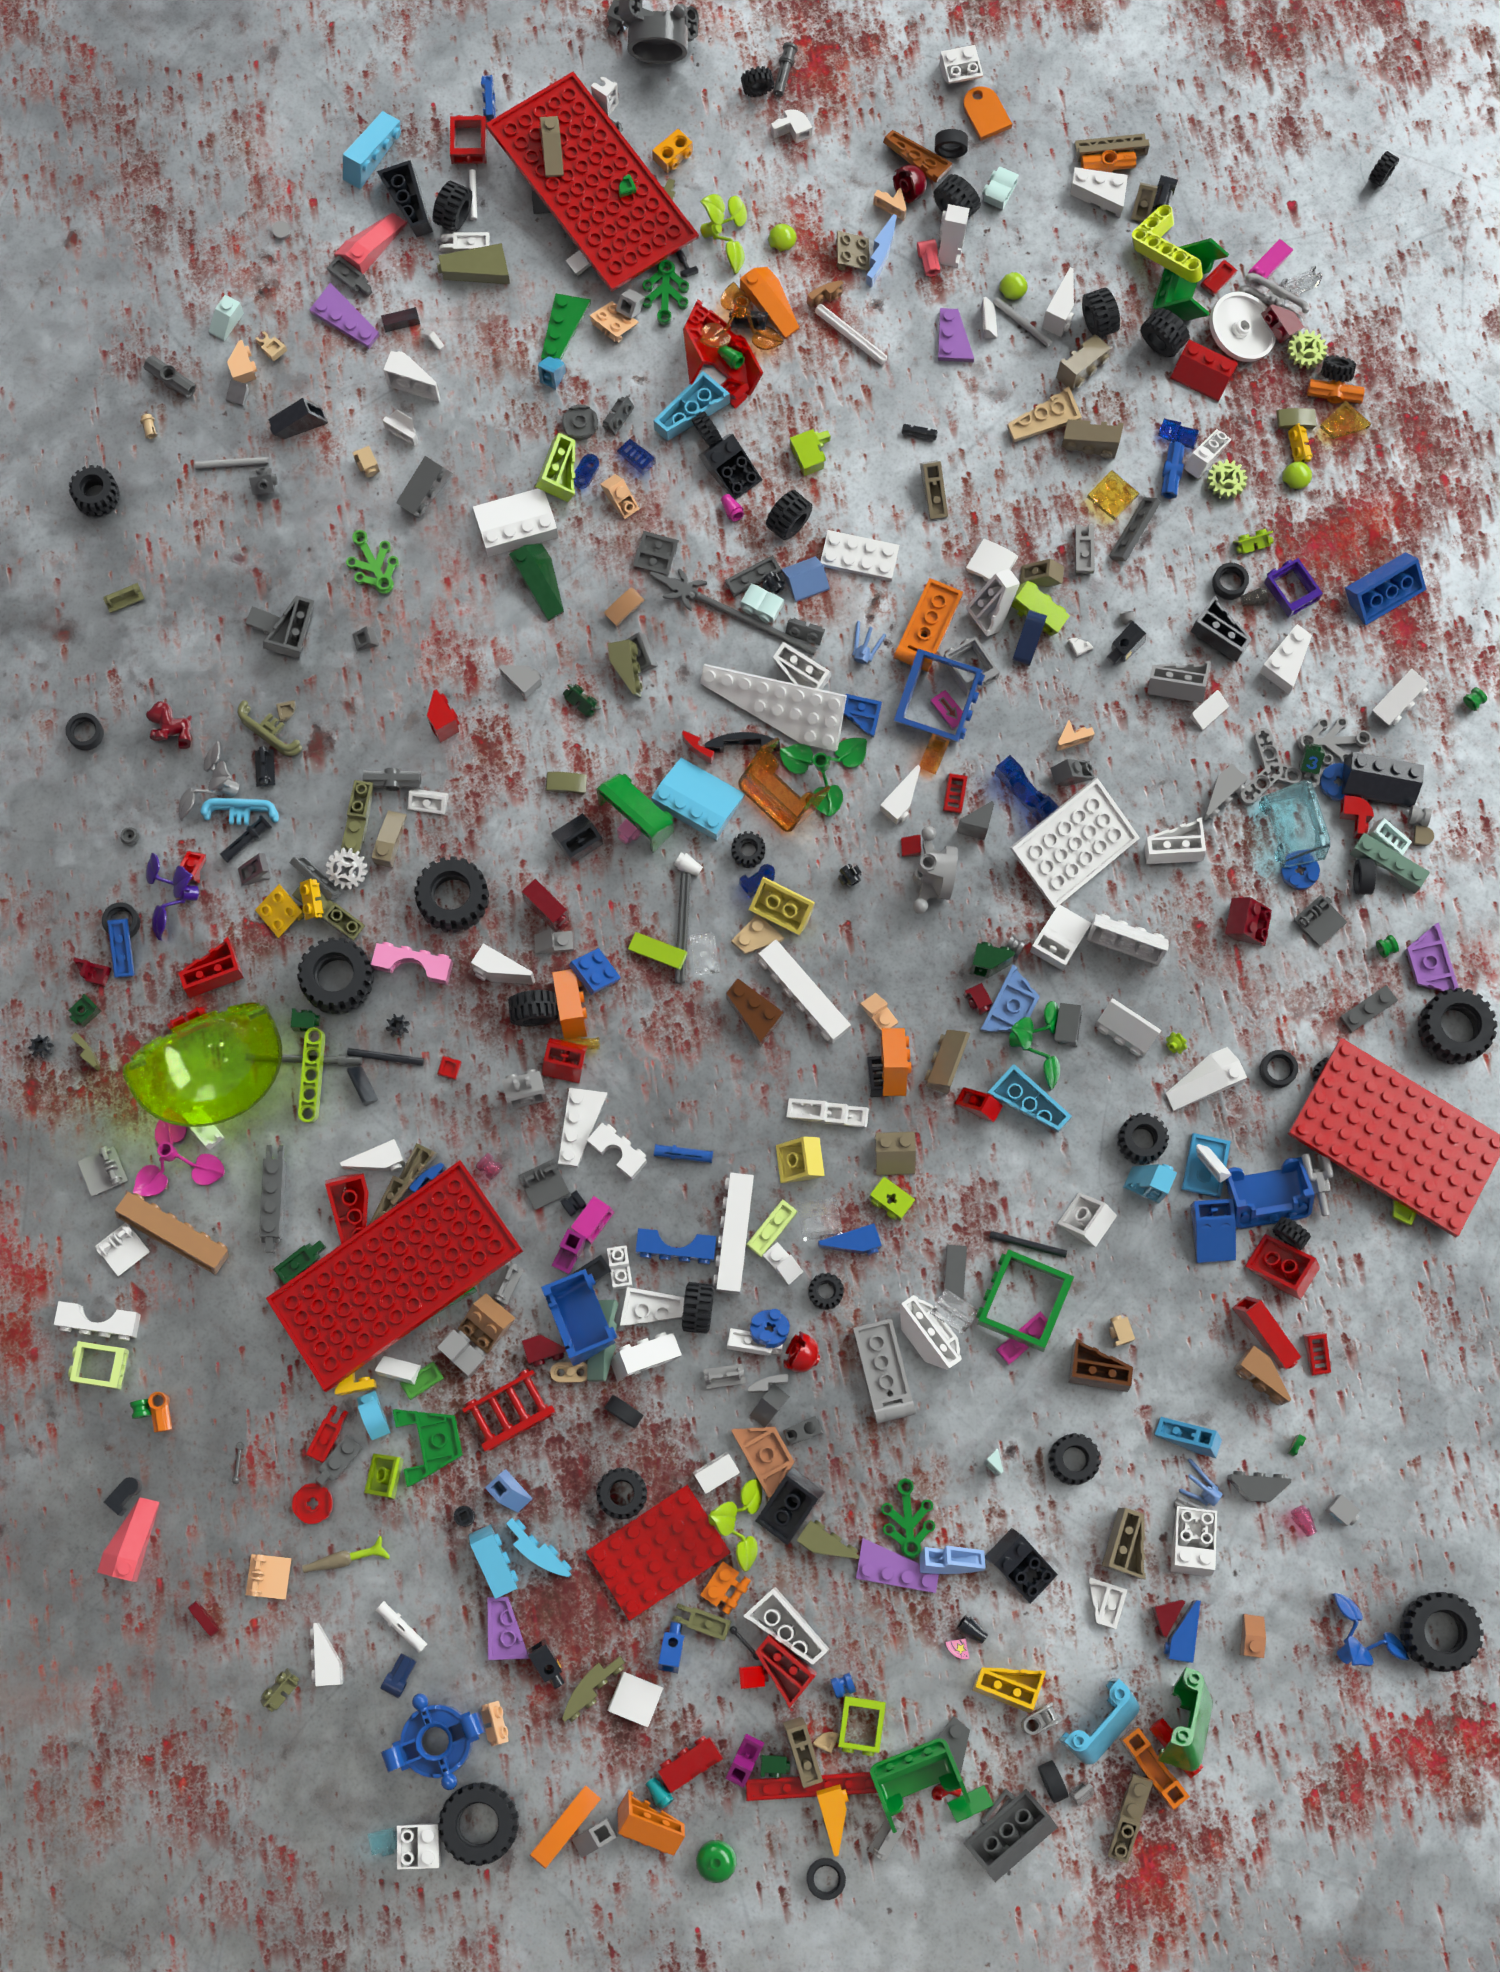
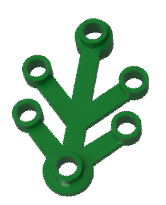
M663 260L658 265V272L651 278L643 281V290L651 292L653 285L662 278V284L648 296H644L645 299L642 306L644 308H651L653 301L662 294L661 310L657 313V320L661 325H668L672 320L671 312L668 310L669 294L678 302L680 309L688 307V299L683 297L669 284L670 278L678 285L681 293L689 291V283L675 273V265L670 260ZM684 301L686 304L681 305L680 302Z
M902 1479L899 1481L897 1489L902 1494L904 1518L893 1509L890 1503L883 1504L881 1512L884 1515L890 1516L905 1529L906 1538L895 1530V1526L891 1523L884 1525L883 1532L901 1545V1551L905 1557L912 1559L920 1554V1543L929 1532L935 1529V1523L932 1520H927L923 1523V1529L914 1538L913 1529L924 1515L933 1509V1503L931 1500H924L921 1503L920 1509L912 1517L910 1493L913 1491L914 1485L911 1480ZM902 1484H908L909 1489L903 1491L901 1488ZM925 1502H929L931 1504V1508L926 1510L923 1507V1504ZM884 1506H890L891 1511L885 1513L883 1510ZM927 1522L932 1523L933 1528L931 1530L926 1529L925 1525ZM886 1526L893 1528L892 1533L885 1531ZM908 1545H914L915 1550L909 1552L907 1550Z

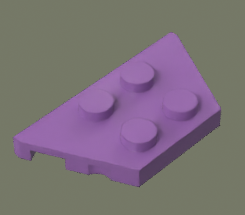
M1436 923L1405 950L1416 986L1442 992L1447 989H1452L1453 991L1459 987L1440 925Z

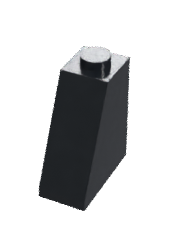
M305 398L299 399L268 419L272 434L282 439L290 438L328 423L323 408Z

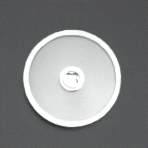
M1232 292L1223 296L1213 306L1209 318L1210 330L1217 345L1230 357L1239 361L1253 362L1263 358L1273 348L1276 337L1261 315L1267 309V306L1262 301L1247 293Z

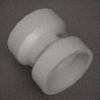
M1412 805L1408 815V823H1420L1421 826L1428 827L1432 809L1424 808L1422 810L1419 806Z

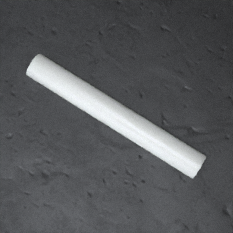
M471 169L469 170V189L472 191L470 220L476 221V171Z

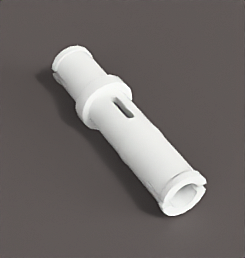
M385 1601L375 1610L388 1622L387 1625L393 1627L418 1654L428 1645L401 1618L402 1615L393 1611Z

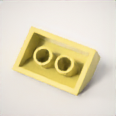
M763 877L749 910L800 935L810 919L815 902Z

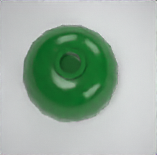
M722 1840L706 1842L699 1849L696 1857V1868L700 1876L712 1883H722L728 1880L735 1872L737 1866L736 1853L733 1847Z

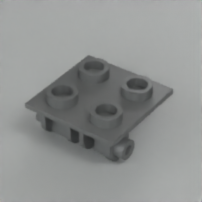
M1322 895L1294 918L1297 924L1319 946H1322L1347 923L1330 904L1332 900L1329 897L1324 898Z
M554 1159L518 1175L534 1210L570 1194Z

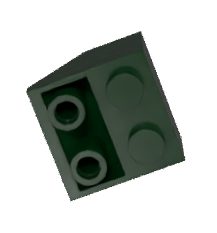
M988 942L977 943L969 974L989 978L1010 966L1015 952L1004 946L1000 948L993 947Z

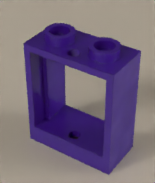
M1299 558L1294 561L1288 560L1280 569L1277 570L1275 568L1268 572L1264 582L1288 618L1319 601L1323 594ZM1294 571L1308 591V594L1290 604L1275 581Z

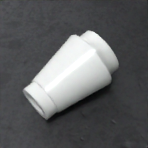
M682 852L674 863L678 870L697 877L703 868L691 856Z

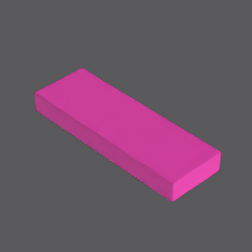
M1040 1311L1018 1331L1039 1339L1042 1336L1048 1319ZM1009 1338L996 1351L1010 1365L1029 1346Z

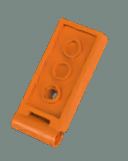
M929 578L893 658L912 666L918 649L937 654L963 597V591ZM925 658L921 670L928 672L933 660Z

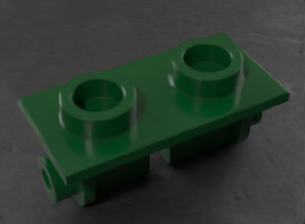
M567 684L570 689H566L563 692L564 698L573 706L580 702L577 709L586 717L592 718L595 714L594 709H601L597 705L598 701L590 695L586 696L583 693L584 689L579 685Z

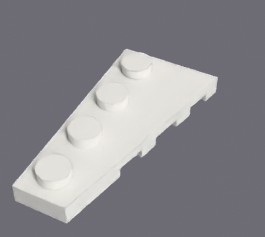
M569 1088L558 1165L579 1166L587 1146V1139L593 1132L594 1125L607 1098V1092Z

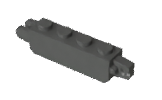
M267 1145L266 1159H263L259 1237L261 1238V1243H265V1253H275L276 1243H280V1240L283 1238L287 1169L286 1161L284 1160V1145H279L278 1159H272V1145Z

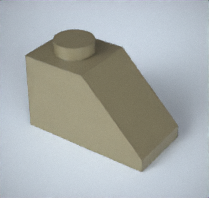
M1052 559L1022 565L1020 583L1023 584L1029 581L1043 587L1062 584L1064 566Z

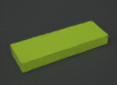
M635 932L628 948L631 952L681 970L688 954L685 950Z

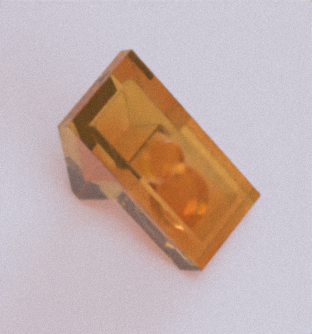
M932 733L919 764L920 768L936 775L947 752L950 740Z

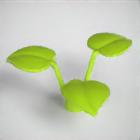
M718 194L708 195L700 202L705 207L711 222L701 225V234L704 238L713 237L714 240L728 241L725 246L726 254L733 273L737 274L745 260L743 247L740 242H734L732 238L718 235L722 232V224L733 220L737 227L743 226L747 220L746 207L740 197H730L728 200V211L731 217L723 220L725 216L723 214L725 211L723 199Z
M757 1478L746 1482L741 1490L740 1498L741 1503L744 1505L743 1507L737 1508L734 1502L727 1501L709 1514L710 1525L716 1526L721 1535L728 1536L732 1533L741 1539L736 1546V1557L744 1572H747L753 1565L757 1557L758 1545L753 1536H748L745 1539L744 1535L734 1531L735 1517L737 1512L747 1509L749 1514H754L760 1508L762 1488Z

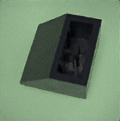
M583 813L551 833L571 864H574L603 845L602 836Z

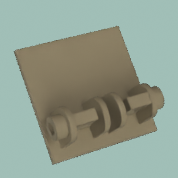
M837 230L836 266L838 269L843 271L845 267L849 266L870 271L869 238Z

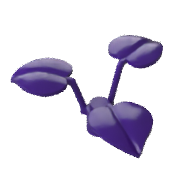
M151 853L146 867L147 882L154 884L156 879L174 885V897L180 898V900L165 903L161 906L157 905L154 909L152 928L158 940L162 941L161 937L167 921L165 908L185 903V900L196 901L199 896L198 886L187 885L193 875L187 872L183 866H177L173 881L159 877L160 862L157 855Z

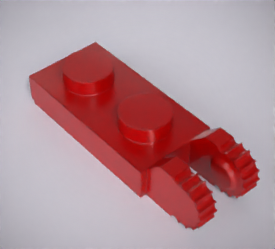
M335 1405L331 1407L328 1415L323 1419L306 1453L307 1456L321 1463H324L328 1458L348 1416V1412L344 1410L337 1424L331 1422L338 1408Z

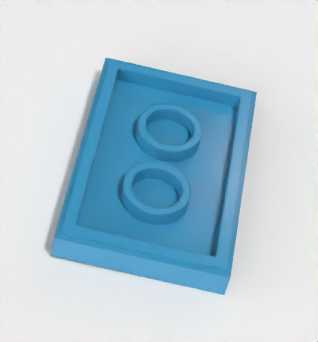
M1192 1133L1181 1190L1220 1199L1224 1181L1218 1182L1198 1158L1196 1146L1200 1144L1209 1147L1226 1167L1231 1141Z

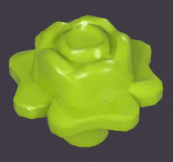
M1172 1032L1170 1036L1166 1037V1046L1173 1053L1182 1054L1183 1050L1187 1049V1040L1180 1033Z

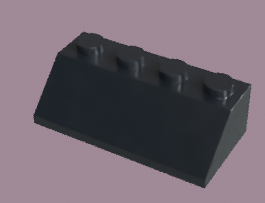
M1353 751L1344 759L1342 794L1411 807L1415 805L1423 784L1424 765Z

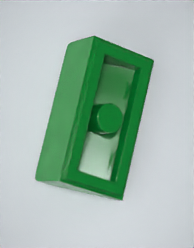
M984 1785L967 1793L970 1799L969 1803H966L963 1795L947 1802L956 1823L994 1805Z

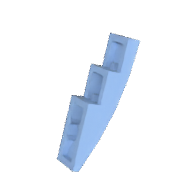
M895 214L892 215L874 240L873 250L875 252L870 257L871 269L866 275V284L870 287L877 280L889 256L897 215Z

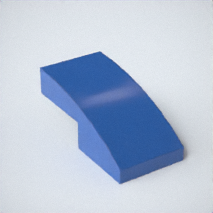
M439 1163L423 1172L409 1187L412 1193L416 1192L428 1180L431 1181L445 1171V1165Z

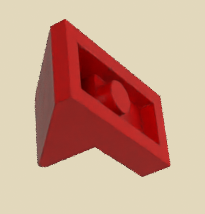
M728 378L721 384L730 393V405L733 408H737L747 399L745 392L749 389V386L746 382Z
M187 851L179 866H183L187 872L193 875L189 882L200 883V871L206 862V854Z

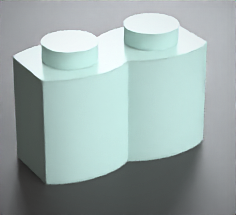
M999 167L997 171L994 170L990 177V184H986L983 189V201L1003 210L1018 183L1019 175L1002 167Z
M755 584L749 586L741 600V607L744 612L750 615L752 613L756 614L760 620L766 623H774L784 605V599L771 592H767Z

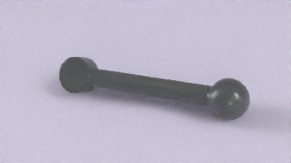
M242 1442L236 1444L238 1452L235 1475L232 1478L233 1484H238L240 1481L238 1475L241 1452L245 1447Z

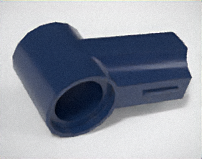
M401 1653L391 1673L389 1672L385 1677L380 1689L399 1698L407 1685L406 1681L417 1661Z

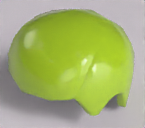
M787 224L775 225L768 236L770 247H774L780 252L790 250L795 245L796 232Z
M1017 272L1006 274L999 284V291L1004 294L1005 298L1012 300L1022 298L1028 289L1026 279Z
M1293 462L1283 470L1282 480L1290 488L1300 490L1307 487L1311 482L1312 471L1303 462Z

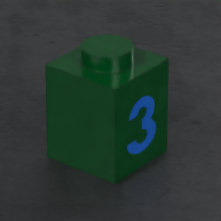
M1313 743L1311 745L1305 744L1299 764L1301 771L1319 775L1325 756L1322 746Z

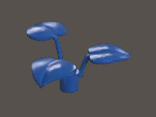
M1339 1593L1332 1594L1341 1613L1354 1623L1347 1638L1344 1640L1345 1644L1337 1651V1655L1345 1664L1352 1662V1666H1372L1374 1661L1369 1650L1382 1644L1386 1645L1388 1651L1395 1657L1406 1661L1410 1659L1402 1642L1390 1632H1385L1383 1640L1366 1648L1352 1636L1359 1624L1358 1621L1363 1619L1359 1607L1345 1595Z

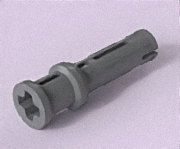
M791 42L783 44V54L779 58L780 68L773 90L774 95L779 97L784 95L790 68L794 66V56L798 51V46Z

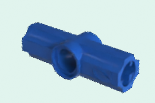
M1180 442L1169 443L1167 459L1164 463L1161 495L1167 499L1177 497L1179 480H1181L1184 464H1182L1185 445Z

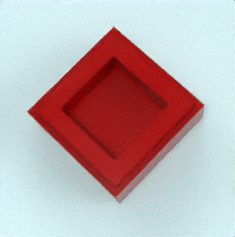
M443 1056L437 1075L457 1080L462 1061Z

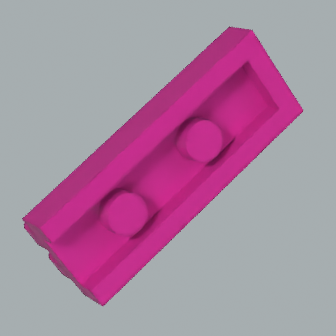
M1279 239L1249 270L1248 274L1256 273L1268 279L1292 254L1293 249Z

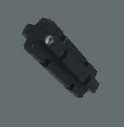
M904 424L902 427L903 435L909 436V434H912L913 437L924 439L928 437L929 440H936L938 431L935 429L928 430V428L920 426L911 427L909 424Z

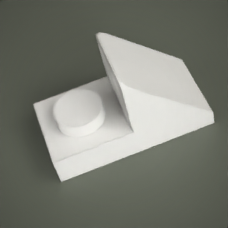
M778 1242L763 1254V1257L788 1285L803 1273V1270L792 1255H789Z

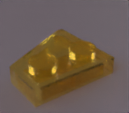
M1345 401L1321 424L1320 428L1332 439H1336L1368 429L1371 423Z

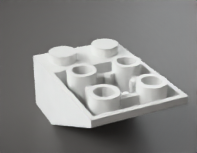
M1059 905L1037 937L1030 952L1063 971L1092 923Z
M1176 1507L1171 1550V1572L1212 1576L1216 1563L1217 1511Z

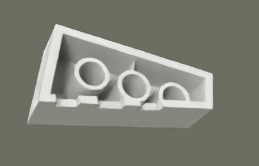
M776 1587L744 1615L745 1618L772 1635L776 1640L789 1647L812 1665L829 1650L827 1645Z

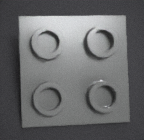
M107 1146L99 1149L100 1152L77 1161L91 1197L128 1181L114 1146L109 1148Z

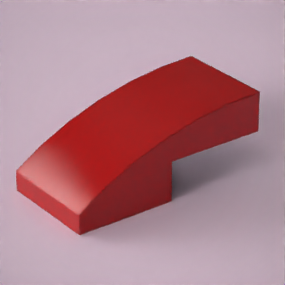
M683 730L682 740L685 745L699 758L712 764L714 751L700 746V737Z

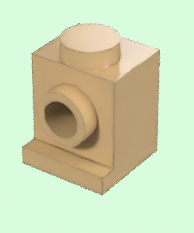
M370 446L352 452L360 472L364 471L366 477H373L380 472Z
M1120 1315L1110 1319L1111 1327H1109V1333L1111 1338L1116 1340L1113 1343L1114 1348L1135 1340L1128 1317L1122 1318Z

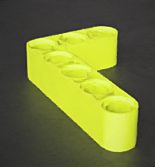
M1169 205L1158 207L1132 232L1134 249L1191 283L1199 282L1203 278L1201 261L1161 238L1174 225L1172 207Z

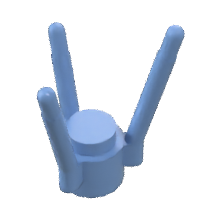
M857 621L852 656H854V661L867 664L868 661L872 662L873 656L885 639L886 634L881 636L870 652V648L867 647L873 629L870 626L864 644L858 648L860 621Z
M1189 1458L1188 1462L1208 1485L1205 1486L1189 1474L1188 1477L1203 1489L1201 1493L1203 1498L1183 1489H1179V1492L1202 1502L1206 1506L1208 1503L1215 1506L1223 1493L1218 1490L1219 1487L1212 1483L1197 1464Z

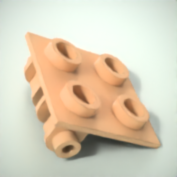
M611 301L589 317L592 318L593 326H596L602 333L605 332V335L614 342L617 341L619 343L623 338L621 335L639 322L634 318H629L615 311L617 304Z
M251 1554L245 1595L286 1600L292 1558Z

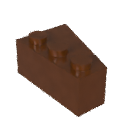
M738 978L726 992V999L761 1047L783 1019L784 1012Z

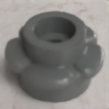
M128 827L122 830L120 839L122 843L131 846L139 840V834L135 828Z

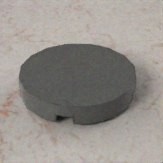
M578 404L571 406L562 418L564 432L574 440L590 438L598 429L596 412L587 405Z

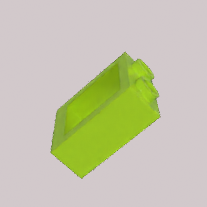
M844 1696L838 1747H842V1752L854 1753V1749L862 1750V1755L874 1756V1753H879L886 1702ZM849 1705L879 1710L874 1746L844 1742Z

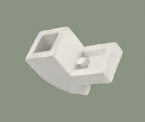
M786 110L784 111L783 119H777L771 123L773 138L775 139L790 132L795 143H799L812 137V126L806 115L802 112Z

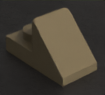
M1140 182L1131 216L1132 220L1143 222L1150 216L1158 186Z

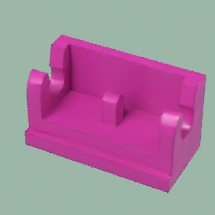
M593 1196L573 1223L571 1229L585 1236L586 1240L592 1244L615 1212L610 1206Z

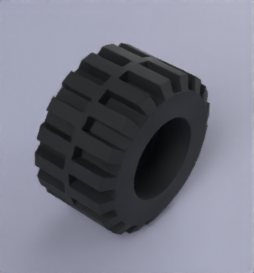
M956 174L948 175L933 191L935 203L942 213L947 211L948 204L970 208L969 220L981 206V200L973 186Z
M451 180L446 182L434 203L433 222L453 232L459 230L466 221L471 209V189Z
M1104 287L1084 294L1082 297V311L1091 334H1096L1100 338L1119 331V308L1110 290Z
M1157 308L1140 327L1145 342L1154 351L1165 357H1174L1190 338L1189 330L1184 322L1177 315L1164 308Z
M89 465V468H86V466L82 467V471L77 470L75 472L76 476L72 475V482H69V493L78 509L83 511L84 514L88 515L90 513L94 517L96 514L103 516L104 512L108 514L110 508L114 509L116 507L115 502L118 503V496H120L119 487L112 474L106 468L102 469L98 465L96 468L94 465ZM92 486H103L102 491L98 495L86 496V492Z
M791 490L775 503L768 514L766 527L782 540H788L805 525L810 517L813 505L796 490Z
M530 990L514 994L508 999L510 1022L514 1025L525 1027L539 1026L551 1023L559 1018L557 999L554 992Z
M1138 1113L1136 1116H1131L1121 1126L1117 1136L1119 1139L1117 1145L1121 1148L1119 1151L1121 1154L1124 1153L1126 1155L1124 1158L1127 1160L1131 1159L1134 1164L1139 1162V1165H1144L1145 1163L1150 1164L1154 1160L1156 1161L1168 1146L1169 1135H1167V1127L1164 1128V1122L1162 1120L1159 1122L1157 1120L1158 1117L1155 1115L1151 1117L1150 1113L1145 1115ZM1137 1129L1147 1130L1153 1137V1146L1148 1149L1138 1147L1133 1141V1132Z
M688 1282L686 1285L682 1315V1329L684 1332L703 1334L709 1332L714 1296L713 1284Z
M1077 1433L1067 1434L1058 1439L1052 1445L1048 1458L1049 1468L1053 1471L1054 1477L1068 1485H1080L1092 1479L1098 1472V1467L1101 1464L1099 1459L1101 1454L1097 1450L1098 1446L1096 1443L1094 1444L1091 1438ZM1069 1448H1078L1085 1455V1466L1079 1471H1071L1064 1464L1063 1455Z
M621 1467L614 1470L611 1469L598 1482L596 1490L597 1501L600 1508L610 1517L619 1520L629 1519L643 1509L647 1500V1488L642 1477L634 1470ZM621 1481L629 1483L634 1490L632 1501L624 1506L616 1505L610 1498L612 1486Z

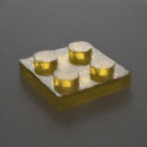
M1111 470L1087 495V498L1110 518L1115 520L1139 496V492Z

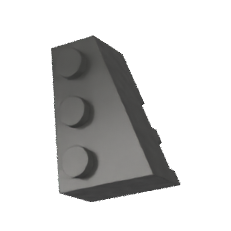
M296 595L280 620L264 639L263 649L299 659L314 609V600Z

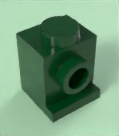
M85 994L68 1010L71 1013L69 1018L76 1025L81 1023L84 1027L101 1012Z
M292 1008L291 1028L293 1031L306 1032L309 1028L320 1026V1015H316L312 1010H301V1012H298L296 1008Z
M762 1754L760 1776L765 1777V1773H769V1777L781 1778V1774H790V1761H787V1756Z

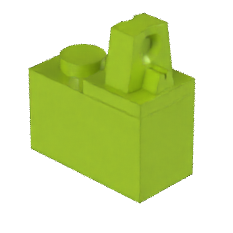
M814 429L790 438L789 446L803 476L824 469L826 457L824 452L820 451V448L824 447L825 443L831 441L828 430L818 433V431L815 432Z

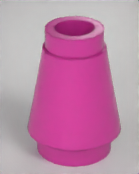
M726 494L721 498L728 519L736 522L744 516L743 507L730 494Z

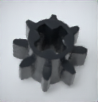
M775 571L770 572L764 577L763 588L767 592L771 591L773 594H778L785 588L783 585L786 580L782 573L777 575Z
M848 864L839 870L841 875H839L838 879L843 886L847 884L849 887H852L861 881L859 876L862 875V871L858 865L853 867L852 864Z
M393 1014L394 1018L391 1020L387 1019L389 1026L386 1027V1030L392 1031V1038L395 1035H399L402 1038V1034L409 1033L406 1026H409L410 1023L409 1021L404 1022V1015L397 1017ZM396 1023L400 1024V1029L396 1030Z
M38 1034V1038L30 1039L32 1044L28 1049L34 1051L32 1056L36 1058L40 1055L42 1059H45L46 1055H52L50 1051L54 1045L48 1043L50 1041L48 1036L43 1039ZM40 1044L44 1046L43 1049L38 1048Z

